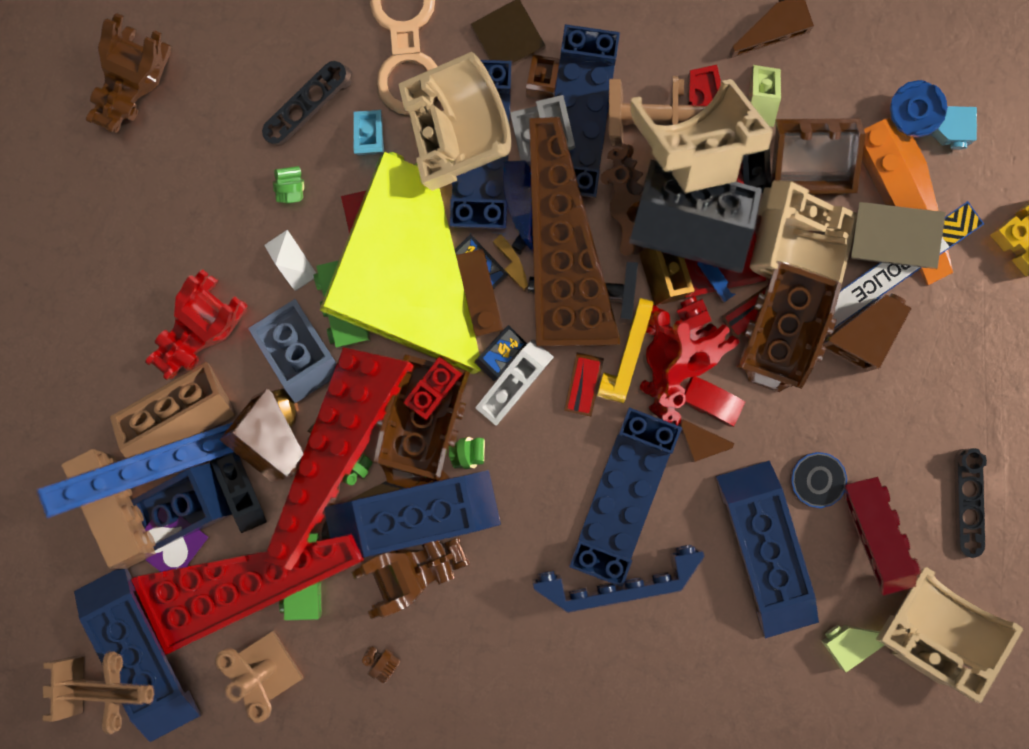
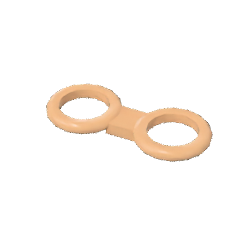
M370 0L373 17L382 27L391 31L392 55L380 67L377 74L376 87L379 97L384 104L399 114L410 115L404 109L403 102L395 99L389 92L388 77L391 71L399 64L405 62L418 63L427 71L438 67L431 57L420 52L419 29L428 22L434 12L435 0H424L420 13L413 19L404 22L395 21L388 17L382 10L381 0ZM437 96L434 98L433 104L436 102Z

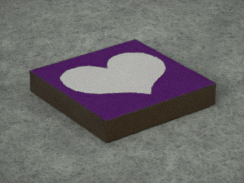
M161 508L158 512V518L162 522H166L167 512ZM179 516L173 524L164 527L157 526L151 520L145 531L151 533L156 544L192 524L182 516ZM202 530L196 531L155 550L156 554L145 560L160 572L189 566L210 536Z

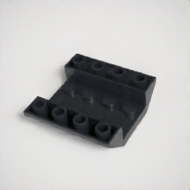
M651 159L629 243L742 273L755 228L762 189L732 182L685 193L672 175L673 170L664 171L658 161Z

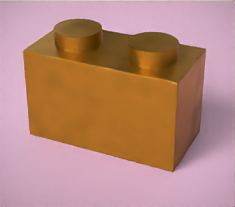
M646 248L639 253L655 306L678 301L694 292L683 257Z

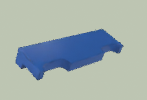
M702 262L697 263L723 303L736 295L727 288L728 281L718 267Z

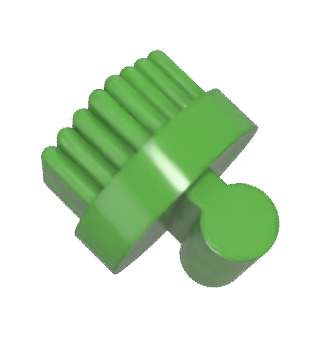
M300 167L275 169L274 176L276 180L273 181V191L276 195V201L281 203L300 202L303 199V190L305 189L304 180L300 178Z
M471 437L460 438L454 447L449 446L448 457L454 469H471L477 465L484 464L485 439L475 438L473 440Z
M362 453L350 474L345 473L341 482L354 485L357 481L356 477L364 479L373 462Z

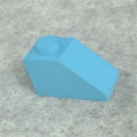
M948 106L945 120L939 129L931 135L941 145H950V149H967L968 145L977 140V107Z

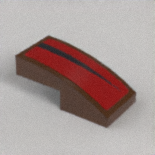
M767 286L721 316L737 339L745 334L749 320L755 321L758 310L754 309L759 293L765 294Z
M576 353L564 411L592 416L604 358Z

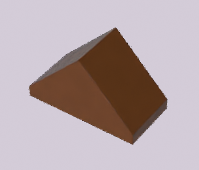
M533 54L526 86V97L542 100L554 97L560 62L559 58Z
M684 419L679 424L682 427L681 434L692 462L730 450L735 444Z

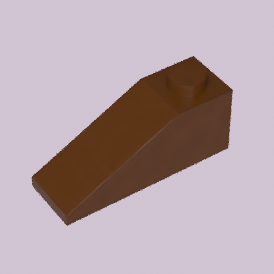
M778 0L779 2L733 45L729 52L730 57L733 58L808 34L814 27L806 1Z
M479 249L456 255L475 336L503 330L484 250Z

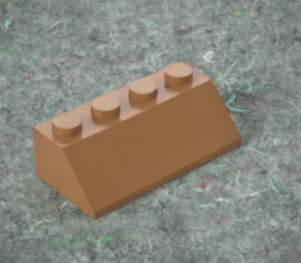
M206 361L110 416L119 450L128 459L209 431L217 425L226 422L235 414L228 396L211 366Z

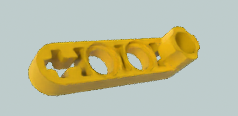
M639 298L617 376L603 372L597 392L598 397L624 404L651 315L653 301Z

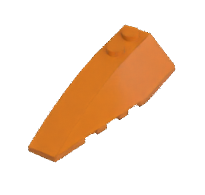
M891 117L865 128L862 161L885 205L938 211L928 165L914 137L907 136L897 130L891 121ZM948 250L939 256L938 269H919L927 286L953 273Z

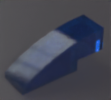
M525 160L504 161L503 180L508 210L520 236L527 246L533 249L531 168Z

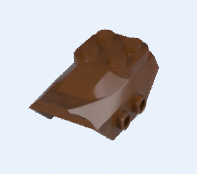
M776 261L778 268L773 270L765 294L759 293L754 309L758 310L755 321L749 320L744 336L748 337L738 367L746 371L748 382L780 393L782 390L792 386L802 389L816 361H822L826 346L823 345L826 334H832L836 324V319L833 316L842 283L812 270Z
M405 354L403 360L410 362L414 366L411 372H406L398 387L401 389L397 396L393 394L389 400L385 411L387 413L384 418L377 422V426L381 427L373 462L381 466L387 483L404 488H412L425 485L432 480H440L449 446L454 447L459 431L454 430L456 420H462L465 412L466 403H462L470 372L458 369L463 373L462 376L426 420L408 407L404 401L435 362Z

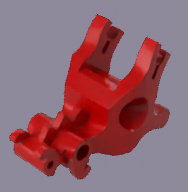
M204 270L199 271L195 277L192 275L187 277L183 283L182 288L175 297L174 327L170 332L164 330L158 335L154 343L159 348L145 360V363L148 365L152 364L164 374L163 378L166 380L173 379L182 367L186 370H192L199 362L196 354L202 349L224 342L248 308V305L237 297H233L227 305L211 294L210 291L217 285L218 280L212 275L208 277L209 274Z
M658 309L653 316L656 330L655 336L646 349V358L653 373V381H650V383L647 380L642 381L640 389L645 394L654 397V403L649 406V410L664 421L679 425L682 421L681 415L675 408L682 407L686 401L684 394L686 390L680 386L681 382L689 377L700 376L716 366L720 358L726 352L735 348L740 341L734 336H730L724 341L726 334L730 331L724 324L718 329L715 325L709 323L704 328L702 325L690 330L687 323L678 320L671 327L669 313L663 309Z

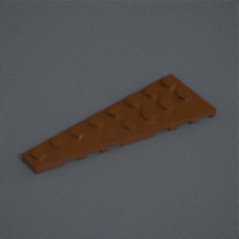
M560 117L529 118L536 346L619 345V332Z

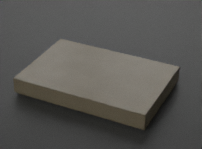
M859 202L851 259L938 269L946 212Z

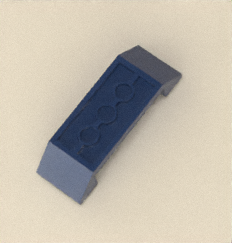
M565 24L554 97L561 95L564 97L575 148L570 150L569 153L581 196L596 198L609 109V79H613L620 32Z
M480 60L499 93L510 127L511 61ZM509 154L456 176L457 181L452 182L450 227L506 229Z
M630 407L628 408L578 537L569 565L570 568L623 587L632 563L633 552L670 454H673L682 427Z
M770 460L715 476L723 503L727 504L757 603L758 611L756 612L764 638L819 623L815 593L783 488Z
M489 470L326 506L324 508L330 538L352 534L363 558L501 525Z
M692 545L675 547L676 552L670 553L674 576H671L669 572L653 574V580L643 581L641 577L625 580L623 587H615L612 583L597 585L596 591L587 592L586 588L570 590V595L565 596L561 576L555 575L554 571L538 573V579H533L534 590L568 613L682 591L703 560L704 553L697 548L695 549V546Z
M116 569L74 591L78 616L102 665L107 652H116L118 655H121L123 666L120 671V683L150 685L153 687L154 697L151 703H122L130 721L149 742H152L200 717L201 713L190 691L183 692L133 593L136 590L128 569Z

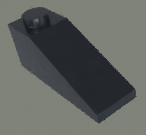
M233 452L211 460L213 469L240 532L244 533L267 523L240 457Z

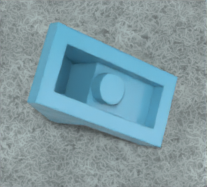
M381 110L354 112V154L357 156L383 154L385 149Z

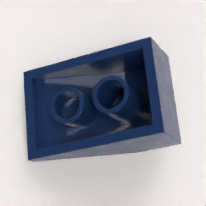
M210 463L189 468L131 500L133 505L138 506L143 514L144 520L141 522L144 529L151 520L157 526L164 527L176 522L179 516H182L192 524L156 543L153 547L154 550L209 527L232 515ZM161 508L167 512L166 522H162L158 518V512Z

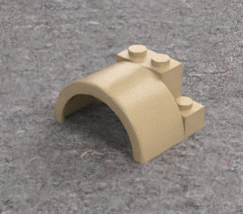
M473 52L398 84L404 109L410 114L420 155L416 160L421 181L430 190L433 191L457 181L456 176L509 154L511 149V133L503 103L488 71ZM436 96L440 101L444 111L439 110L435 105H433V101Z
M731 79L721 82L717 94L704 110L693 118L676 125L661 126L654 124L641 106L642 98L636 97L631 99L630 110L634 123L653 148L652 154L664 171L673 170L672 175L685 193L736 182L742 156L768 150L773 133L772 129Z
M773 181L771 188L764 187L758 215L762 216L750 269L770 279L773 270L778 268L776 261H782L823 274L842 283L858 214L845 207L833 206L808 194V189L790 181ZM808 231H823L825 232V235L816 234Z
M925 567L917 577L916 587L910 588L896 614L889 616L876 640L893 650L891 652L892 655L933 681L950 686L973 702L981 703L1021 635L1023 628L1015 622L1001 619L961 598L934 577V571ZM962 665H965L971 669L963 668Z

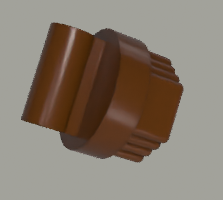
M371 646L367 648L362 658V663L365 666H371L367 675L385 684L398 667L400 660L392 655L393 653L387 648L379 654L377 649Z

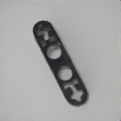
M330 61L325 64L264 124L262 129L264 139L274 145H282L287 142L341 88L346 89L352 83L351 70L338 61ZM341 69L339 72L341 78L337 81L333 78V74ZM322 78L332 87L330 90L320 82ZM314 86H319L323 92L321 99L315 102L311 101L309 98L310 89ZM299 105L303 111L302 117L299 120L293 121L289 117V111L291 107ZM281 117H283L287 123L292 125L290 128L284 125L279 130V133L281 134L279 138L275 136L271 137V135L273 134L271 128L273 126L279 128L285 123L280 120Z
M976 448L961 449L957 452L954 459L956 545L960 554L970 558L979 557L985 550L983 467L987 464L986 455H983ZM968 455L971 458H975V464H970V468L966 464ZM962 473H976V477H962ZM967 481L974 482L977 488L976 493L972 497H967L962 491L963 484ZM968 509H973L977 513V520L972 525L966 524L963 520V514ZM963 529H977L978 533H971L972 541L977 542V547L972 548V553H970V549L964 546L965 543L970 541V533H963Z

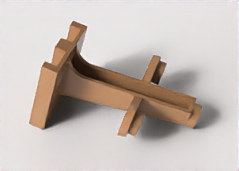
M673 76L672 105L641 104L654 124L672 125L693 118L707 107L678 105V96H684V79H678V76ZM609 79V137L612 146H622L623 126L635 123L631 116L630 104L623 103L621 79Z
M274 631L240 653L228 648L219 652L215 658L216 668L233 681L224 688L228 698L233 703L243 698L248 718L256 723L263 722L270 716L271 705L269 701L304 678ZM233 686H238L241 689V694L238 697L233 696L231 693Z
M109 651L104 656L105 682L83 680L84 657L73 656L45 662L44 669H51V684L43 686V698H51V711L49 714L43 715V721L53 722L82 714L83 700L105 702L102 720L103 731L107 734H113L115 731H119L122 725V717L119 714L120 703H151L154 697V690L150 685L120 683L123 659L116 652Z

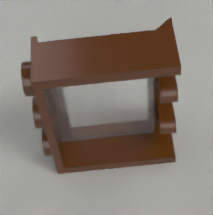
M860 118L775 119L776 131L771 172L772 183L773 181H790L808 189V194L812 196L830 193L837 195L858 193L865 141V131Z

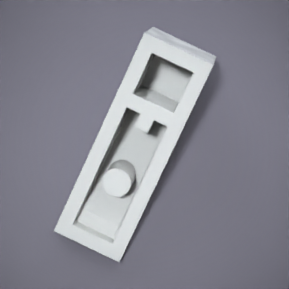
M532 339L475 408L497 426L554 357L542 346H536V341Z

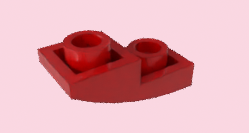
M694 296L680 302L682 308L678 309L677 313L680 319L689 325L690 330L712 321L703 298L697 301Z
M438 357L404 403L427 420L463 373L442 357Z
M690 377L684 392L686 396L685 404L700 413L709 414L729 427H734L745 401L699 377Z

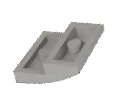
M563 95L536 101L537 106L510 112L522 167L531 165L529 118L560 117L568 149L570 151L575 148Z

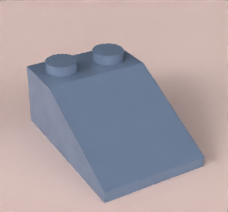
M296 299L248 328L284 389L295 403L331 381L337 363Z

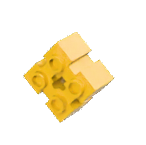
M1029 202L1015 213V217L1005 221L990 234L1003 251L1011 249L1016 254L1012 261L1025 277L1029 276Z

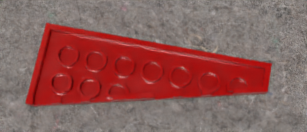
M343 347L301 458L299 469L295 474L263 561L292 570L308 543L307 539L314 525L320 523L323 519L324 514L322 512L330 498H335L339 490L336 488L345 473L349 475L370 441L371 430L379 420L384 418L387 412L383 410L392 395L397 396L401 388L398 386L406 372L412 371L413 364L400 359Z

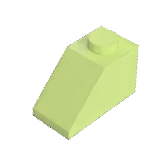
M753 65L748 100L770 127H774L781 101V69Z
M839 625L834 626L825 633L826 638L822 640V643L840 669L845 672L884 646V644L876 640L880 631L847 625L842 627Z

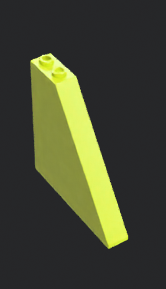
M384 152L378 160L320 311L435 359L442 357L454 367L468 371L471 374H476L481 369L474 361L479 357L480 353L440 188L432 191L422 184L417 163L411 164L405 161V158L398 153Z

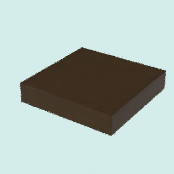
M514 0L471 23V28L488 59L511 61V67L545 49L546 46L521 0Z

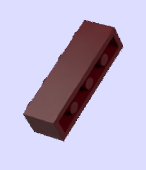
M878 476L845 485L844 499L882 596L916 587L917 576L920 575V567L917 559L910 556L908 551L910 550V543L905 533L901 534L898 527L900 526L899 515L896 509L892 510L889 505L890 494L888 488L881 485Z

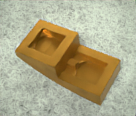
M500 234L493 241V244L511 262L504 270L525 292L528 289V283L523 266L509 242Z

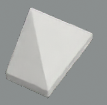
M288 230L264 245L275 265L295 291L314 279L313 274H316V271Z

